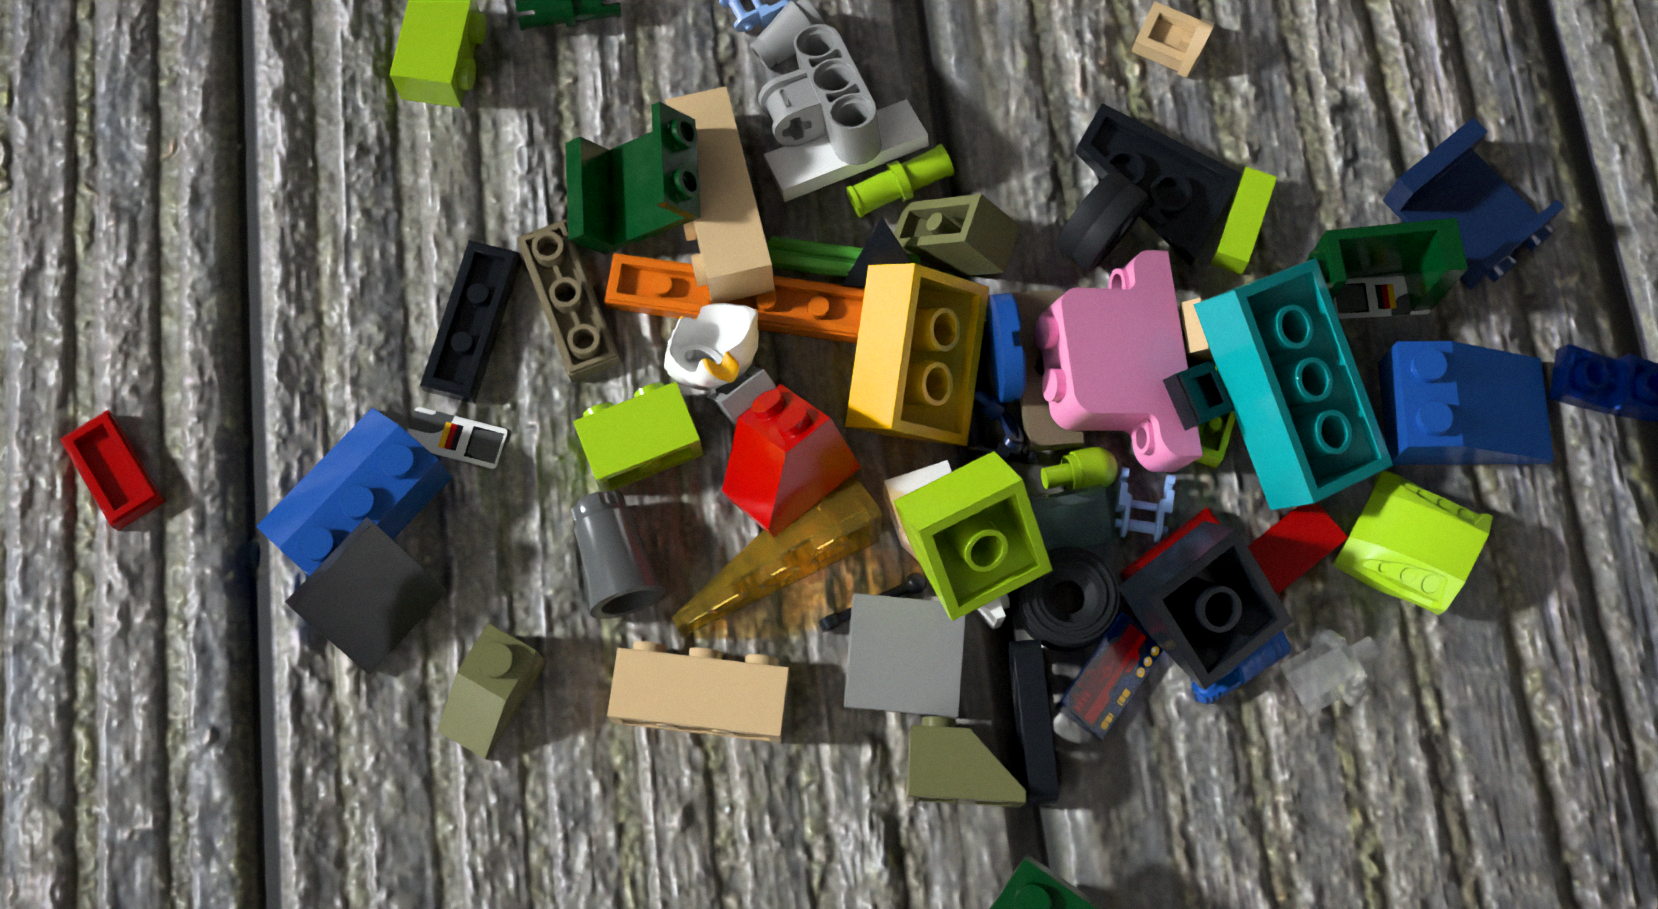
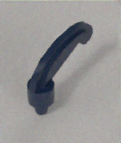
M977 391L974 397L983 405L981 411L993 421L999 419L1006 433V437L1003 439L1005 444L1014 451H1022L1026 446L1025 436L1017 421L1006 410L1007 404L1005 402L1001 403L995 394L989 397L984 392Z

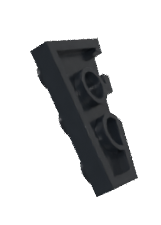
M1103 103L1076 149V154L1101 179L1115 170L1149 196L1146 206L1139 216L1190 266H1192L1242 175Z

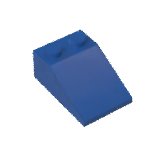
M1397 341L1378 362L1385 443L1393 465L1550 464L1554 461L1541 358L1455 341Z

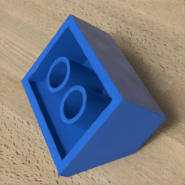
M372 407L256 527L310 576L366 517L394 540L452 477L438 458L400 425Z

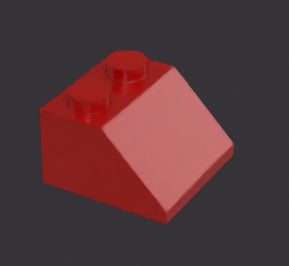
M780 384L774 390H769L759 395L753 401L751 408L738 417L722 492L728 500L774 538L859 470L861 466L833 420Z

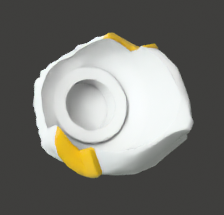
M713 303L702 306L697 318L692 319L680 316L676 328L673 330L672 337L668 341L665 354L664 368L667 370V373L680 384L699 390L717 389L728 383H733L747 371L757 351L759 340L757 321L759 313L756 309L746 305Z

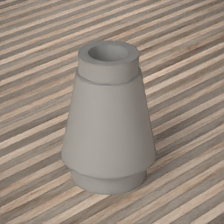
M790 0L757 37V40L750 44V48L763 66L769 70L775 64L778 65L796 55L794 40L802 29L810 25L825 24V22L808 0H798L796 3Z

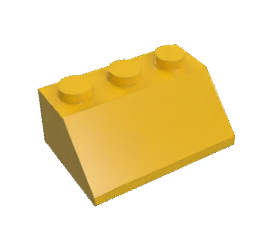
M916 263L868 265L845 427L886 436L967 446L989 287Z

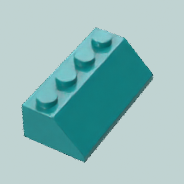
M1317 258L1193 304L1225 391L1234 409V415L1270 510L1316 503L1393 466Z

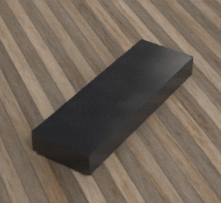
M471 240L468 241L420 383L424 392L475 404L522 262L519 252Z

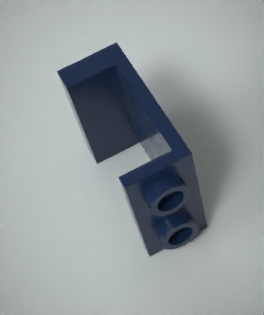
M1474 117L1400 176L1382 200L1404 223L1457 218L1468 266L1467 271L1460 277V280L1470 290L1486 277L1495 283L1519 262L1513 254L1521 247L1525 246L1532 252L1556 231L1550 222L1564 208L1558 200H1555L1538 214L1474 151L1488 133Z

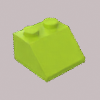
M995 451L893 501L909 544L944 610L952 621L1053 571L1023 479Z

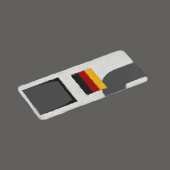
M1404 276L1347 279V282L1333 300L1339 319L1423 315L1430 313V310H1411Z
M422 407L415 409L408 429V433L432 454L490 469L497 467L508 433L505 428Z

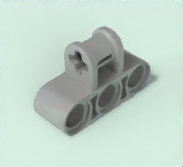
M825 24L810 25L802 29L794 40L799 69L768 81L758 95V102L763 112L771 116L774 122L772 132L777 142L783 146L792 147L827 136L835 154L841 161L851 165H861L872 161L880 153L882 147L875 102L840 34L835 28ZM782 91H784V92L786 93V95H787V102H786V103L784 102V100H783V98H782V95H781V92H782ZM790 120H793L794 125L796 127L795 131H793L790 127Z

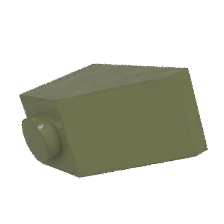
M975 194L906 202L894 235L906 254L919 256L921 262L965 276L1005 273L1020 225L984 195Z
M487 623L456 673L437 731L488 760L545 667L546 660L537 650Z
M939 716L923 717L922 725H911L908 738L906 801L1020 808L1026 803V790L970 728H957L956 719Z

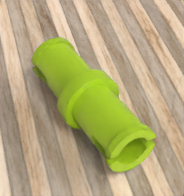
M939 144L935 148L901 164L898 160L886 164V171L858 184L846 187V192L855 213L861 218L865 214L899 198L902 202L913 198L914 191L946 176L954 175V168L947 151L942 144Z

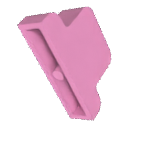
M1144 250L1122 268H1116L1112 271L1108 288L1077 287L1069 289L1040 314L1035 325L1034 337L1035 343L1041 349L1044 368L1042 392L1045 400L1049 402L1050 414L1057 425L1070 431H1124L1132 439L1134 453L1138 462L1145 469L1152 472H1176L1203 456L1198 426L1185 431L1163 382L1164 379L1188 369L1168 251Z

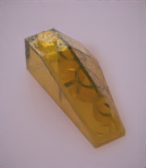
M852 474L774 538L765 530L756 536L672 617L680 637L683 638L880 541L883 514L877 503L855 475Z

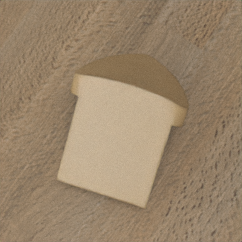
M1154 1L1135 40L1132 52L1178 71V75L1188 78L1196 68L1204 52L1215 22L1204 17L1199 20Z

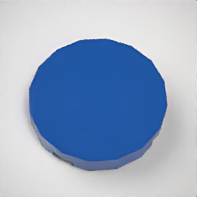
M1012 293L989 295L987 306L988 344L995 392L1001 403L1021 399L1022 395L1025 394L1026 356L1025 351L1020 346L1018 333L1020 327H1022L1018 303L1015 296H1012Z

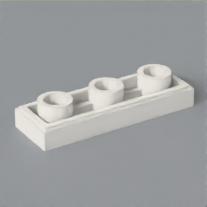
M905 99L877 110L882 147L877 157L866 164L851 165L841 161L835 154L827 136L797 146H784L763 154L766 167L784 202L928 147V133L908 100Z

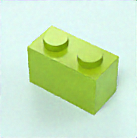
M408 0L390 71V77L401 100L457 108L462 107L465 90H471L475 82L476 63L473 59L476 44H483L486 35V16L484 13H480L476 0Z
M676 381L668 385H664L662 382L646 385L634 393V398L616 405L612 402L594 405L583 413L582 418L573 421L601 492L622 488L704 455L700 438Z

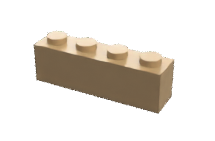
M727 86L665 99L666 105L694 118L696 122L701 218L683 224L686 240L697 239L700 253L690 255L697 287L708 285L712 304L775 291L772 263Z

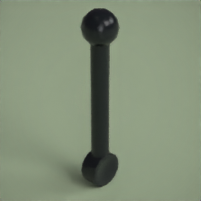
M917 572L911 573L907 576L904 583L878 595L900 597L909 592L919 594L925 590L927 581L922 574ZM851 607L819 620L818 623L822 632L831 631L850 620Z

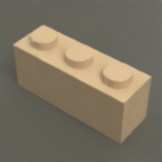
M648 641L633 642L632 649L617 647L607 714L613 724L782 744L790 674L789 667L779 666L778 658L761 654H747L745 662L722 660L723 652L697 647L689 649V656L666 653V645Z

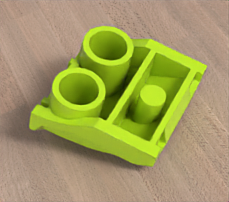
M1383 470L1378 474L1374 482L1375 486L1341 551L1336 555L1331 565L1379 592L1411 602L1436 615H1440L1448 609L1465 584L1489 536L1493 516L1473 512L1446 498L1429 492L1399 475Z

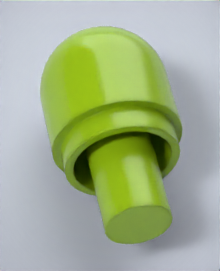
M1102 447L1070 451L1068 455L1062 456L1061 464L1042 468L1041 480L1045 489L1066 486L1070 493L1077 492L1082 494L1107 488L1114 482L1118 473V464L1114 455Z

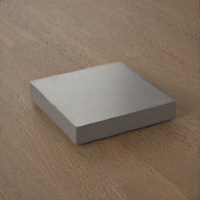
M854 593L852 595L843 708L957 718L959 714L965 615L952 621L940 601Z

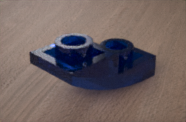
M1567 344L1556 349L1549 399L1605 414L1658 421V363L1632 354L1613 359L1572 344Z

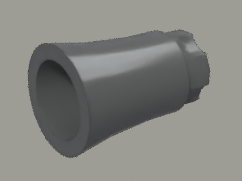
M617 490L595 492L579 499L577 505L571 508V512L576 524L574 533L581 552L587 581L590 615L597 619L619 618L642 611L659 602L666 595L667 591L651 563L640 537L633 512L627 508L622 492Z

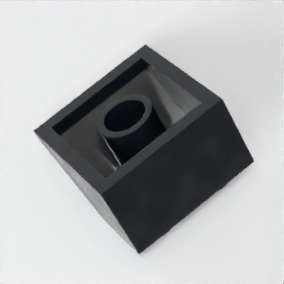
M1203 521L1118 586L1144 630L1204 690L1293 622L1238 530Z

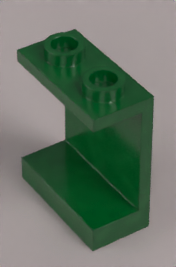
M659 101L651 105L653 131L610 150L581 136L565 143L568 240L606 255L701 218L700 181L698 178L697 159L698 134L695 119Z
M1457 218L1326 230L1306 260L1317 258L1332 301L1347 282V278L1403 273L1412 311L1432 310L1468 269Z

